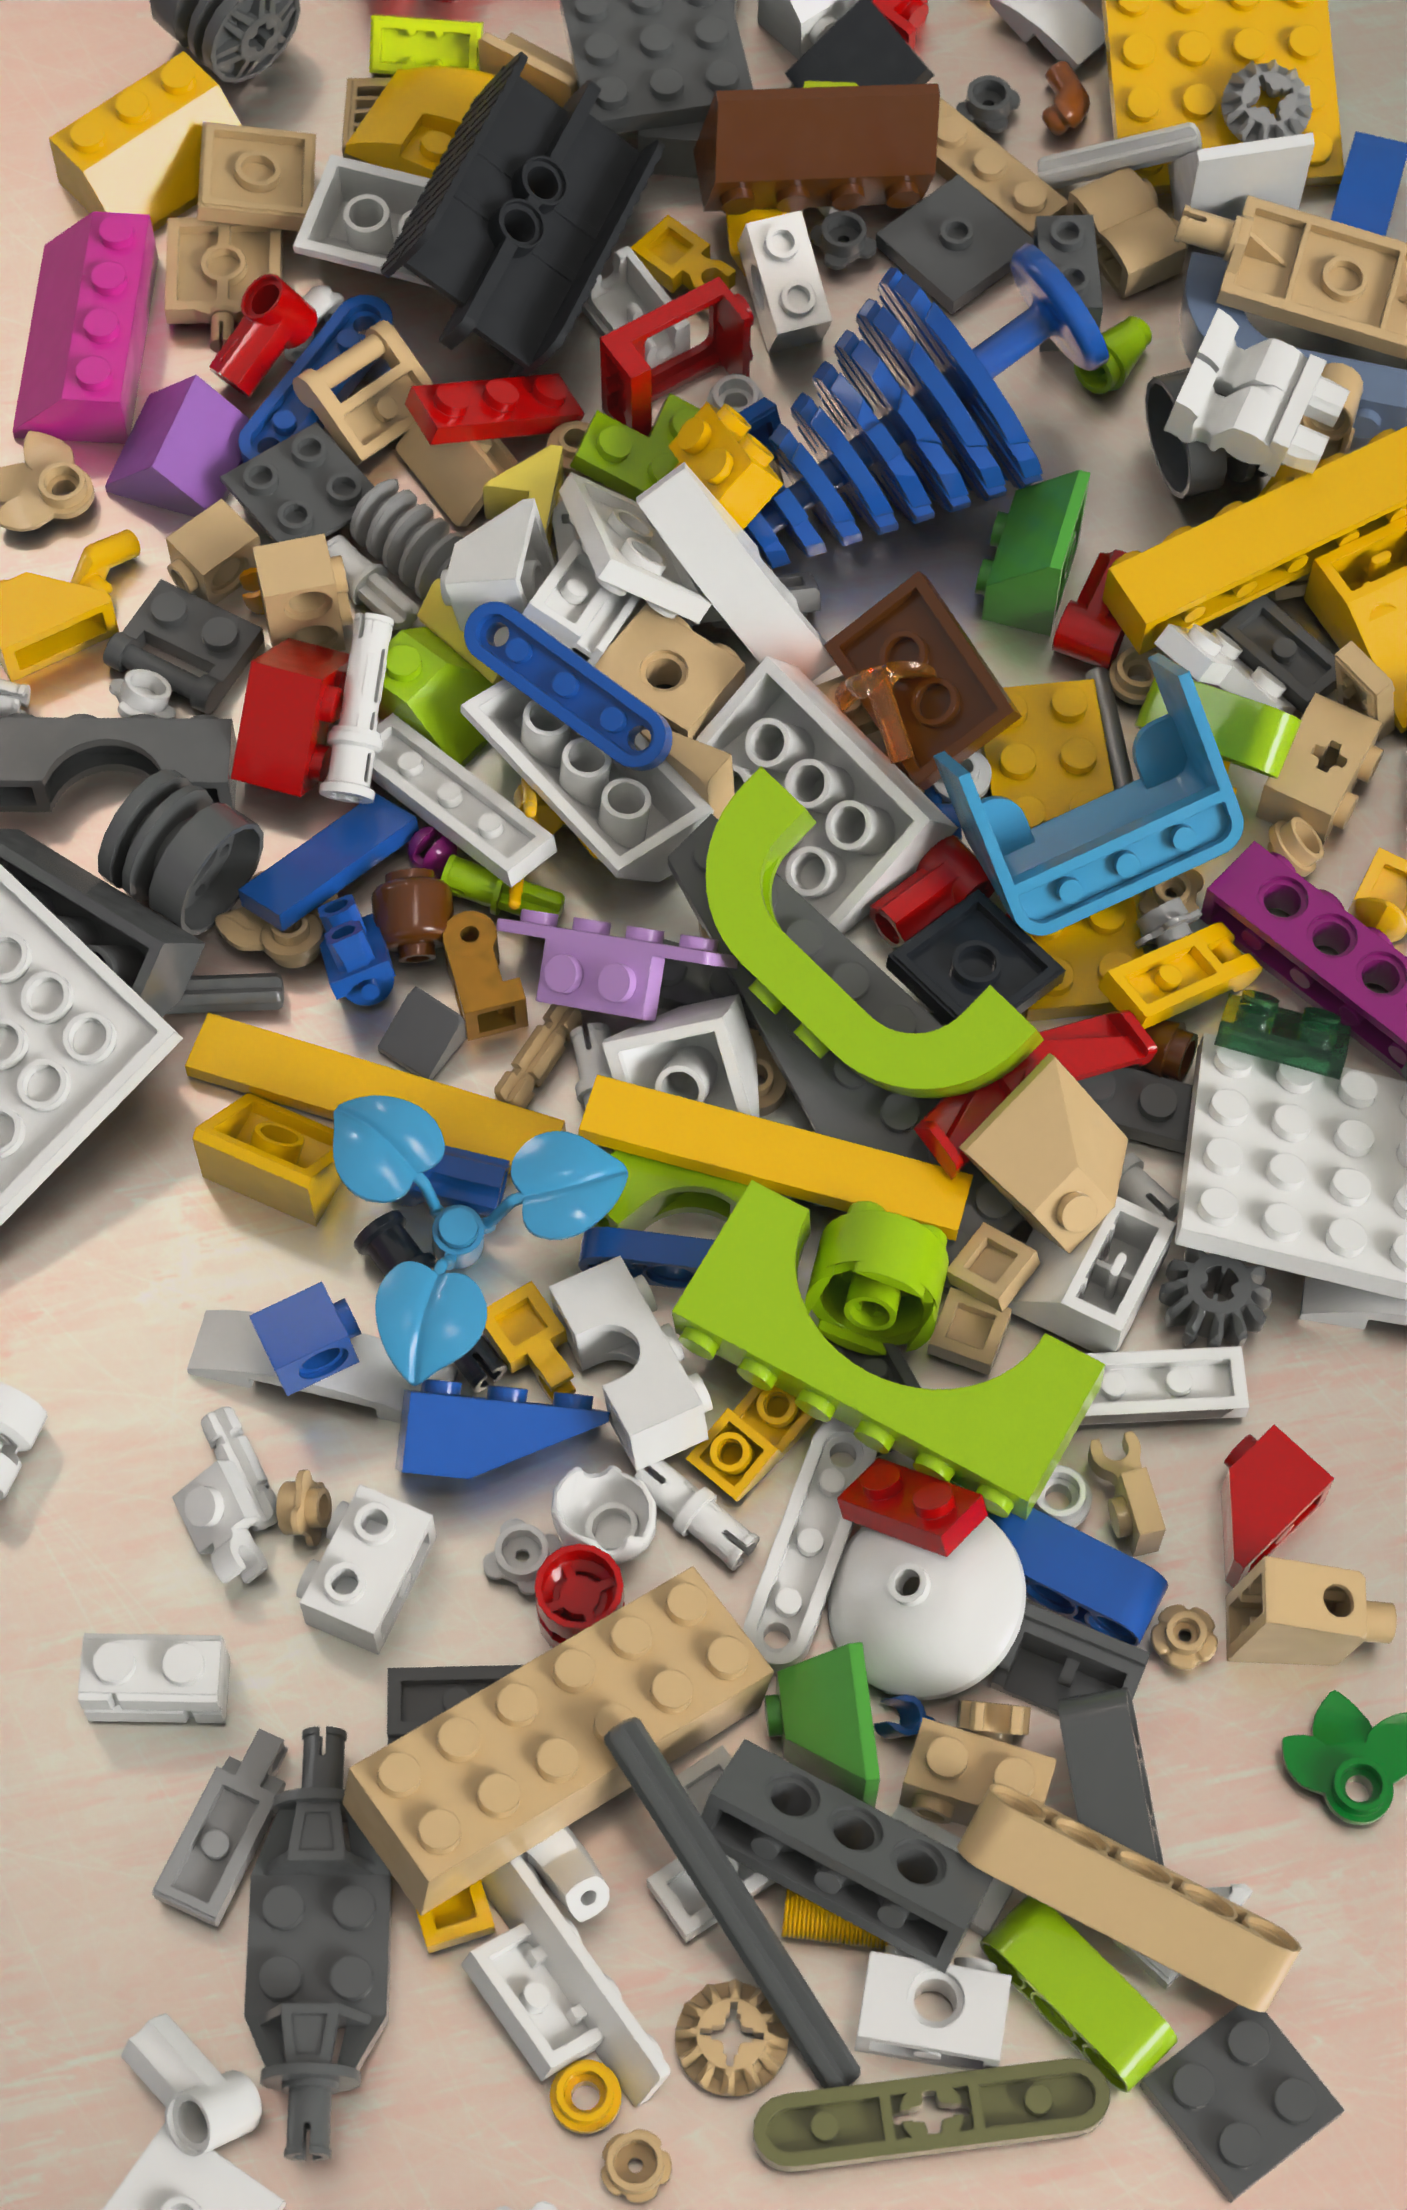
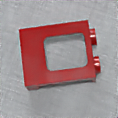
M717 277L600 337L602 410L605 414L648 437L652 428V402L721 366L729 375L741 374L750 378V362L753 360V352L750 346L751 326L754 324V316L746 299L739 293L734 295L723 280ZM709 307V333L707 338L699 345L651 369L645 361L646 340Z

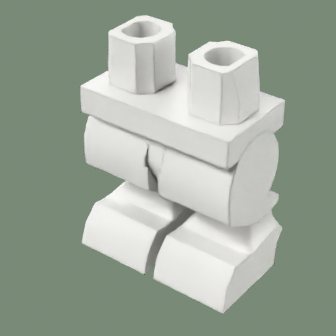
M1218 308L1175 401L1164 431L1175 435L1183 443L1195 441L1205 443L1211 451H1216L1222 447L1232 457L1242 462L1260 465L1259 471L1275 477L1281 463L1313 474L1330 437L1301 425V419L1305 415L1333 428L1350 391L1332 380L1321 376L1327 363L1326 360L1312 354L1307 359L1298 349L1281 340L1271 338L1255 344L1246 350L1237 347L1234 337L1239 326L1230 315Z

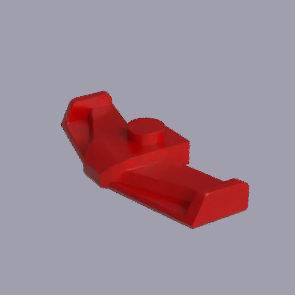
M1129 1010L1113 1011L1039 1032L1044 1040L1014 1070L984 1088L963 1095L943 1098L913 1129L950 1179L953 1180L959 1171L970 1161L959 1149L961 1144L1049 1053L1059 1060L1076 1081L1138 1064L1140 1067L1151 1062L1157 1053V1046L1133 1013Z

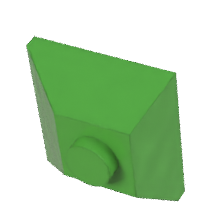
M863 1642L848 1643L777 1671L776 1694L765 1695L764 1703L768 1737L781 1736L783 1758L789 1763L832 1786L842 1789L847 1794L875 1808L880 1774Z

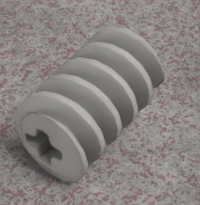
M388 479L368 491L357 504L351 518V536L362 547H367L368 553L375 559L383 561L384 567L392 574L399 575L400 581L408 588L415 589L416 595L424 601L432 583L441 577L443 569L449 568L455 543L464 537L459 532L449 534L450 525L444 519H433V510L426 504L417 505V496L410 490L398 492L399 484L397 479Z

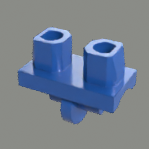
M352 894L321 905L317 909L326 932L320 944V949L329 984L336 999L346 997L347 1000L354 1004L363 1006L378 1004L386 999L393 989L394 976L396 975L380 928L374 922L373 913L362 917Z

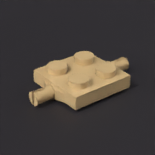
M197 217L167 218L164 305L167 324H211L210 349L218 353L222 348V335L223 343L225 344L234 331V324L240 323L244 317L241 310L242 297L251 283L266 274H275L283 280V229L197 220Z

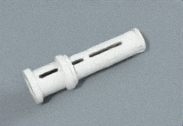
M360 612L356 613L354 617L353 640L349 654L339 724L333 726L332 731L328 732L327 742L333 747L328 778L326 782L320 783L319 789L320 795L333 800L358 804L374 802L375 791L370 789L375 753L382 751L383 746L381 734L376 732L377 718L382 698L389 642L394 626V620L388 616L368 612L363 614Z

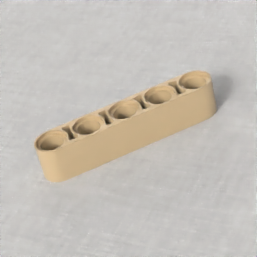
M990 1785L957 1846L958 1852L965 1860L986 1874L1250 2010L1266 2012L1301 1951L1299 1942L1283 1928L1005 1785Z

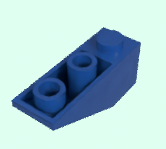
M426 1379L421 1384V1391L404 1389L395 1469L402 1473L470 1479L608 1423L610 1412L592 1409L593 1396L554 1392L553 1404L527 1402L528 1389L488 1385L487 1398L461 1395L462 1382Z

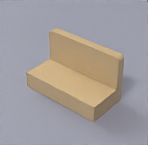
M485 32L478 40L480 71L497 75L503 66H506L519 52H523L528 56V60L520 77L563 108L569 98L578 90L572 63L511 32L505 40H502Z
M415 421L396 445L397 453L453 524L461 527L468 526L484 505L483 487L485 483L519 463L499 438L430 445Z

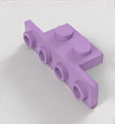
M527 909L521 910L520 921L503 918L497 919V931L545 938L536 997L538 1002L656 1021L665 958L737 969L738 959L734 955L717 953L719 940L681 934L679 946L663 944L665 931L627 926L624 938L610 935L611 923L574 917L572 929L557 927L559 914Z

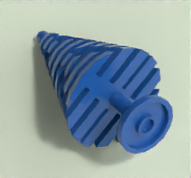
M1025 243L1013 253L1010 268L1014 281L1029 308L974 349H971L934 301L930 302L922 288L906 273L902 275L898 268H889L878 284L882 308L876 300L869 298L856 315V322L859 325L858 330L862 339L859 340L854 332L845 330L834 346V353L838 357L837 362L845 377L841 372L838 374L834 366L826 361L822 362L812 377L813 385L818 391L817 395L829 416L820 406L818 408L812 398L804 392L800 393L790 408L791 415L798 424V430L819 464H817L802 443H798L791 431L781 423L778 424L768 439L772 451L780 460L779 464L792 482V485L786 488L783 484L745 527L744 531L758 546L760 556L772 569L791 563L786 550L776 536V533L782 529H785L795 545L807 557L827 552L824 541L807 519L809 516L806 511L809 509L841 545L847 546L863 541L862 533L854 523V517L837 490H839L859 517L863 518L868 526L878 535H882L899 529L898 521L892 513L894 512L884 494L898 510L902 511L908 520L917 524L933 519L935 515L934 510L930 506L932 503L927 493L934 501L937 500L943 509L948 512H955L970 507L971 500L967 496L969 495L967 488L970 491H974L978 498L990 501L1006 495L1005 480L1010 481L1013 487L1018 489L1043 482L1041 477L1043 472L1038 457L1028 444L1030 440L993 378L1048 338H1051L1063 354L1076 366L1088 371L1100 368L1108 361L1110 356L1106 342L1094 318L1072 285L1048 256L1035 245Z

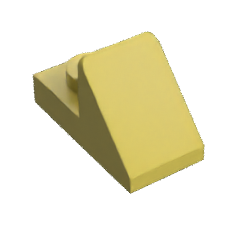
M549 445L485 483L483 487L485 517L492 520L522 499L535 498L548 544L551 547L553 512L560 502L561 495L559 490L564 482L563 446Z

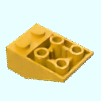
M1406 515L1315 558L1303 598L1339 649L1352 640L1393 681L1395 688L1393 692L1394 721L1400 733L1407 731Z

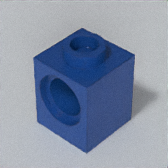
M322 1281L249 1316L287 1396L360 1362L350 1340L361 1335L358 1324L345 1298L332 1303Z

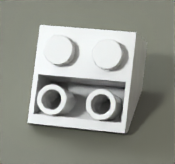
M1117 1196L1115 1207L1070 1254L1036 1229H1033L1026 1245L1037 1251L1041 1264L1007 1307L1012 1308V1314L1094 1353L1118 1352L1168 1254L1176 1223Z

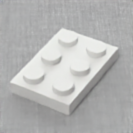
M570 472L559 493L569 513L568 518L575 526L580 537L582 550L588 555L593 566L597 582L616 595L625 596L629 592L645 599L652 609L665 617L675 618L678 614L699 624L712 605L667 546L637 502Z

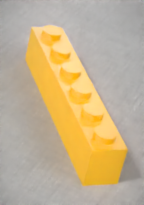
M1407 426L1397 431L1395 429L1384 430L1374 436L1366 446L1347 455L1336 453L1328 457L1315 469L1313 474L1307 473L1297 479L1293 477L1283 478L1273 484L1265 494L1246 503L1241 501L1233 502L1221 509L1211 520L1194 528L1191 526L1180 527L1170 533L1162 543L1143 552L1134 550L1119 557L1108 568L1102 600L1138 654L1141 655L1157 647L1154 642L1168 624L1189 629L1194 624L1201 626L1309 574L1315 558L1406 516Z

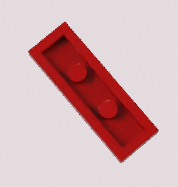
M559 373L411 386L404 403L430 445L549 434L563 423L582 421L585 415Z

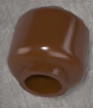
M407 868L387 873L385 875V883L377 886L372 893L371 902L374 922L380 928L388 951L398 953L399 962L422 963L436 959V949L444 947L443 932L447 927V921L454 916L451 887L444 880L435 878V872L427 868Z

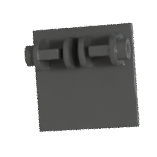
M317 422L220 476V481L275 543L324 533L325 537L351 523V518L357 504L368 491L375 487Z

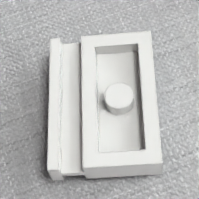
M573 540L522 614L571 650L575 647L589 657L588 662L595 666L641 598L629 592L625 596H619L600 585L595 579V571L588 555L582 550L581 544Z

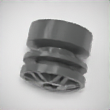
M150 0L152 18L184 48H189L194 56L218 78L232 83H239L254 78L272 65L286 49L292 38L301 11L299 0Z
M1190 368L1156 376L1149 381L1145 396V409L1150 444L1164 482L1174 496L1183 499L1217 490L1224 484L1226 473L1232 481L1238 483L1247 482L1254 475L1259 477L1269 476V474L1258 470L1260 465L1242 462L1232 457L1222 447L1216 451H1211L1205 443L1199 441L1183 443L1175 435L1164 431Z
M163 769L147 777L136 787L115 813L100 846L98 872L105 881L114 887L123 888L132 899L136 901H149V906L155 913L191 935H199L215 926V917L230 911L240 898L238 889L248 883L258 867L263 851L264 833L257 823L228 804L213 803V799L205 789L200 786H192L190 781L176 770Z

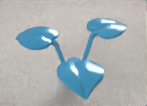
M365 1096L340 1104L334 1110L333 1159L336 1171L346 1188L355 1196L365 1201L389 1203L405 1196L414 1181L424 1196L430 1215L434 1218L432 1225V1248L434 1255L438 1259L434 1270L419 1262H402L385 1276L376 1295L375 1311L378 1332L389 1359L401 1376L412 1386L420 1385L437 1371L462 1358L481 1338L487 1321V1304L481 1289L469 1276L461 1273H446V1271L463 1269L473 1265L483 1252L484 1234L493 1232L496 1229V1225L514 1207L523 1204L522 1217L524 1225L536 1237L547 1240H563L584 1233L603 1219L619 1200L628 1178V1170L624 1163L582 1136L563 1131L542 1133L525 1142L512 1161L511 1179L519 1192L506 1197L487 1217L481 1218L475 1210L468 1206L452 1205L444 1208L440 1204L431 1182L423 1174L435 1167L442 1160L445 1152L442 1132L428 1112L409 1101L390 1096Z

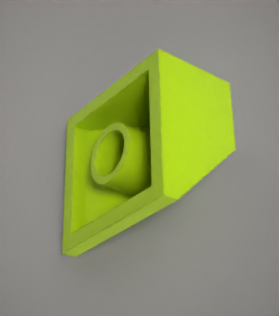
M426 626L403 629L389 642L387 666L378 717L384 720L392 713L465 767L489 742L460 712L461 704L495 684L487 680L477 669Z

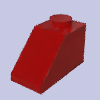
M1275 1424L1259 1440L1251 1434L1247 1435L1236 1445L1224 1461V1464L1229 1468L1221 1489L1225 1581L1232 1588L1264 1556L1269 1557L1325 1501L1335 1479Z

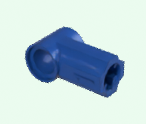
M445 1145L442 1160L423 1174L431 1182L442 1206L464 1205L472 1208L480 1215L488 1216L503 1200L510 1161ZM413 1181L407 1194L393 1202L401 1206H416L426 1201L420 1188Z

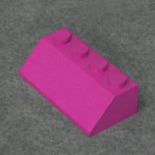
M93 211L44 245L12 429L14 438H25L27 432L36 431L52 435L62 441L126 443L132 430L158 264V254L150 214Z

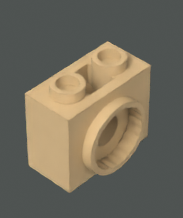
M646 603L606 649L595 667L661 714L669 723L671 731L695 740L745 682L746 663L742 662L739 656L728 646L722 643L713 644L692 631L689 624L677 615L675 618L665 617ZM666 684L671 685L673 687L669 689H659L655 686Z

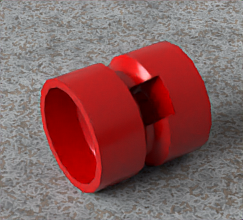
M574 1544L561 1547L546 1557L537 1571L534 1586L537 1617L541 1634L552 1648L625 1606L624 1583L620 1568L608 1553L596 1546Z

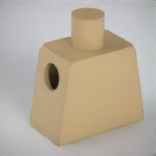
M1264 1556L1226 1595L1227 1661L1337 1665L1364 1641L1390 1644L1396 1632L1397 1613L1394 1604L1366 1600V1579L1360 1571Z

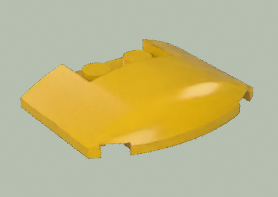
M452 66L398 69L346 143L345 154L373 165L431 179L433 171L440 164L442 155L447 151V146L454 138V133L458 126L462 124V119L470 109L471 103L496 75Z

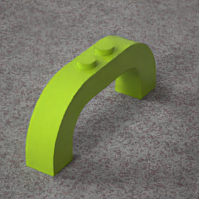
M760 766L734 794L723 810L709 844L705 874L706 893L714 923L731 953L757 978L748 989L775 1015L784 1006L802 1023L793 1033L820 1059L830 1050L857 1075L890 1092L916 1098L954 1097L984 1088L1014 1070L1044 1039L1038 1030L991 985L958 1018L942 1028L925 1033L895 1031L873 1019L783 932L776 920L772 906L773 880L786 854L817 822L805 807Z

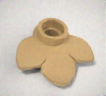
M36 431L27 432L23 448L25 463L0 467V505H2L0 508V526L20 532L34 530L53 518L69 519L84 513L93 502L95 492L90 476L75 465L71 447L52 435ZM64 492H71L67 495L58 496Z
M263 871L258 872V873H257L256 875H254L249 881H251L252 879H254L256 876H258L259 874H261ZM337 893L321 905L338 899ZM244 907L224 912L215 917L217 930L231 946L241 951L264 950L278 965L286 968L302 967L315 960L320 952V944L324 939V926L317 908L283 932Z

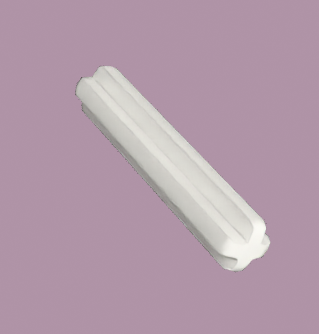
M1187 122L1044 156L1039 159L1037 164L1038 176L1050 187L1056 189L1099 179L1124 167L1138 170L1172 162L1197 149H1202L1201 134L1199 128L1194 123Z

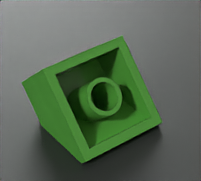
M1077 470L1016 490L1009 513L998 511L990 540V546L997 547L998 549L994 561L983 559L975 587L976 594L984 595L982 620L1051 636L1080 540L1090 472Z

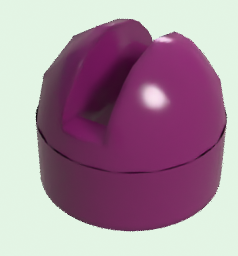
M426 826L416 831L408 845L410 867L431 869L435 872V878L441 879L449 857L452 854L458 856L457 845L432 826ZM431 843H434L424 859L419 856Z

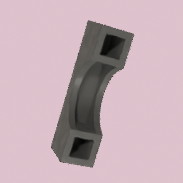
M15 713L7 717H0V812H52L60 797L69 787L95 773L126 771L147 778L163 769L176 770L185 776L192 786H200L205 789L213 799V803H226L235 809L237 780L231 779L237 740L233 720L219 719L211 715H196L191 718H157L148 714H137L129 718H97L89 714H74L65 718L35 717L30 714Z

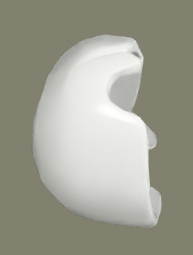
M615 1465L609 1466L603 1472L587 1474L580 1467H576L570 1470L553 1489L552 1520L564 1547L574 1544L596 1546L608 1553L616 1564L635 1559L648 1548L655 1536L656 1502L644 1482L626 1473H622Z

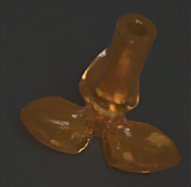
M897 660L873 666L844 680L835 691V702L842 712L846 711L858 698L865 699L869 697L891 764L915 757L892 689L895 682L903 677L922 676L937 678L935 669L928 664L912 660Z

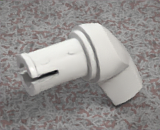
M568 1826L520 1855L523 1860L529 1861L549 1889L579 1922L592 1918L607 1906L610 1898L609 1887L587 1850Z

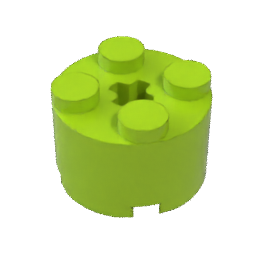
M859 1201L850 1205L847 1214L837 1217L823 1230L806 1293L805 1307L808 1313L812 1310L819 1319L817 1327L827 1339L839 1346L868 1355H886L887 1351L883 1343L894 1345L907 1344L906 1352L916 1350L927 1343L934 1333L949 1266L946 1251V1234L936 1226L920 1224L908 1217L886 1212L880 1205L874 1202Z

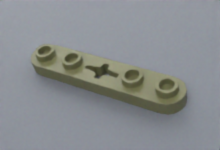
M1066 2058L786 2093L769 2099L760 2107L754 2120L753 2142L757 2154L768 2166L778 2171L797 2172L1075 2137L1091 2132L1101 2123L1110 2104V2088L1105 2076L1095 2065L1083 2059ZM926 2096L935 2097V2103L938 2108H949L950 2110L966 2108L969 2111L968 2116L958 2114L942 2120L940 2133L928 2134L925 2122H913V2120L902 2121L899 2125L893 2122V2118L896 2116L909 2115L919 2111L923 2097Z

